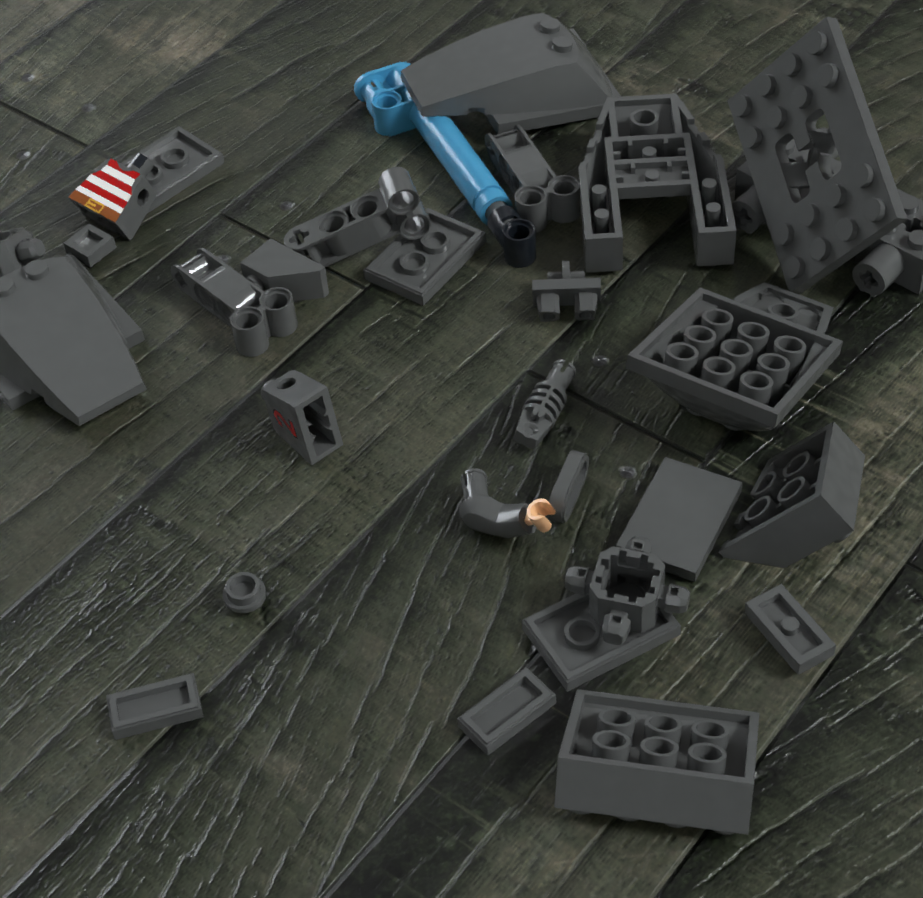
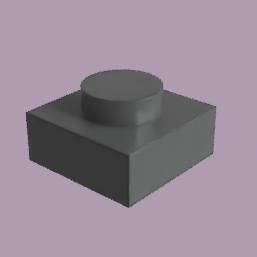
M90 223L63 242L66 254L71 252L78 261L90 268L116 248L113 236Z

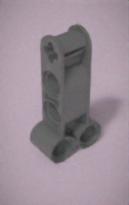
M519 124L514 125L512 130L496 135L491 133L485 134V146L488 156L514 194L515 210L522 219L529 220L534 224L536 233L547 227L548 220L552 219L558 223H570L580 216L579 180L570 175L556 176Z
M392 167L385 170L379 177L378 189L292 228L284 237V245L305 257L310 255L313 261L327 267L399 233L408 240L419 239L428 233L431 221L409 172L402 167ZM298 234H301L303 240L305 241L304 243H301L300 239L297 236Z
M199 248L194 257L180 266L174 264L170 268L175 283L185 294L232 328L236 350L245 357H255L263 354L269 347V337L288 336L298 327L293 296L288 289L274 287L263 291L204 248Z

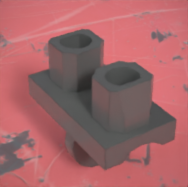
M568 260L562 261V272H547V279L532 280L533 307H537L540 321L550 322L559 320V306L574 305L575 319L580 321L594 320L597 305L601 304V277L585 278V271H570Z

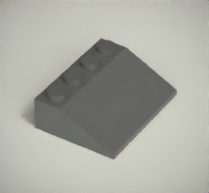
M577 689L558 755L554 808L567 809L576 814L596 813L616 816L624 821L646 820L660 822L674 828L688 826L710 829L723 835L734 833L748 835L755 779L759 712Z

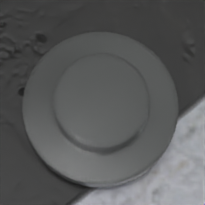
M236 573L226 582L223 590L224 603L231 611L236 613L252 612L258 609L266 599L265 585L252 573Z

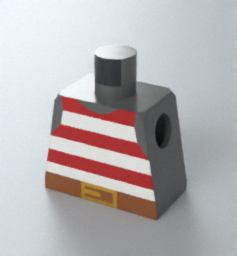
M137 153L127 166L111 158L106 159L68 198L85 217L131 241L156 198V191L145 178L154 167V164L141 153Z

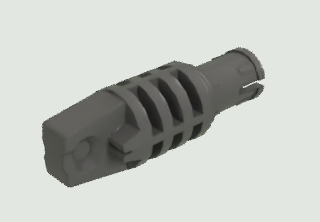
M556 360L546 379L535 385L520 411L519 421L513 436L514 441L534 450L553 428L567 402L566 390L576 375V369L572 363L569 362L565 371L561 372L566 360Z

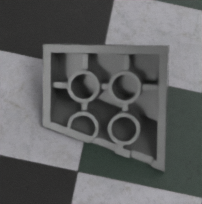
M833 421L770 458L750 493L755 499L754 503L747 511L740 513L733 524L738 529V533L733 540L724 541L719 553L727 559L786 568L832 542L838 543L845 540L854 531L865 461L863 452Z

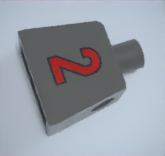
M291 370L276 380H269L263 385L261 397L265 400L274 430L309 464H315L344 445L329 391L324 384L296 370Z

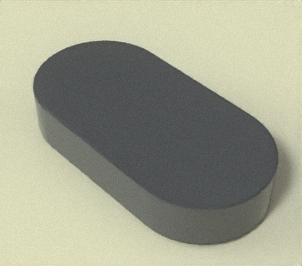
M575 450L569 452L550 496L549 503L556 513L548 515L549 520L565 523L570 518L587 477L589 456L587 453Z

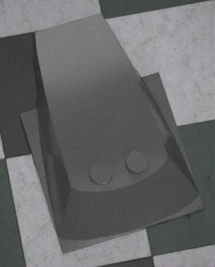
M544 13L522 16L476 32L419 59L401 70L400 76L422 116L467 115L470 112H482L486 115L496 134L512 130L514 125L517 124L526 131L599 117L607 97H621L574 28L568 29L559 20Z
M71 252L60 257L33 260L26 266L0 277V397L12 411L39 396H43L45 403L76 425L81 426L147 390L138 366L129 351L133 346L145 341L142 329Z
M766 282L741 293L734 300L699 288L627 355L625 369L647 377L660 390L687 408L693 415L703 416L721 423L726 428L734 431L764 432L778 426L782 419L840 355L843 341L825 334L834 307Z

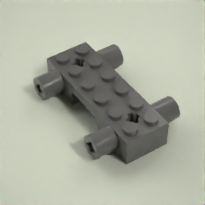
M824 127L818 128V129L828 130V128H824ZM792 139L786 146L789 162L807 161L810 149L798 151L795 141ZM835 148L833 154L821 153L832 156L831 174H837L841 169V162L836 160L839 157L837 149ZM746 161L736 171L735 198L732 203L736 228H741L746 233L751 234L767 222ZM810 188L799 189L802 199L809 194ZM899 189L897 190L908 219L858 253L855 258L857 265L852 271L855 284L859 287L858 290L865 291L872 297L880 295L893 283L918 295L923 291V200Z

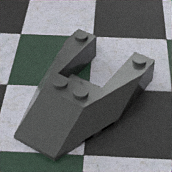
M677 93L607 97L597 120L594 136L589 140L586 147L585 158L579 164L586 272L623 270V232L619 199L686 195L697 266L734 264L736 225L724 159L721 154H716L710 147V139L706 133L700 132L695 126V118Z

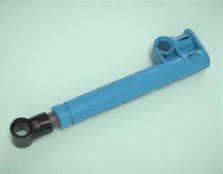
M398 62L361 75L354 84V93L360 101L366 102L367 110L374 119L375 131L383 136H392L416 128L477 216L485 225H488V228L502 246L505 262L515 268L528 267L536 260V230L534 224L520 217L513 208L510 198L503 191L450 116L421 115L400 78L401 70L411 64Z

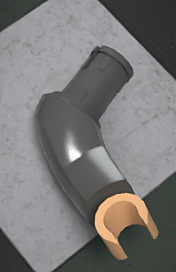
M472 468L466 470L465 474H461L460 481L464 498L463 502L459 505L458 513L464 524L470 529L502 538L532 534L536 529L545 533L551 529L552 524L546 516L554 515L556 511L546 499H536L530 505L526 503L503 504L489 497L485 471Z

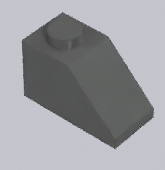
M271 238L240 262L243 276L263 291L274 287H284L292 293L293 301L325 298L329 294L326 271L323 265Z

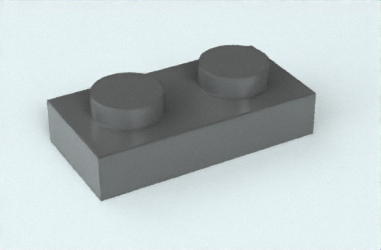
M782 584L745 602L744 613L797 675L835 655L836 644Z

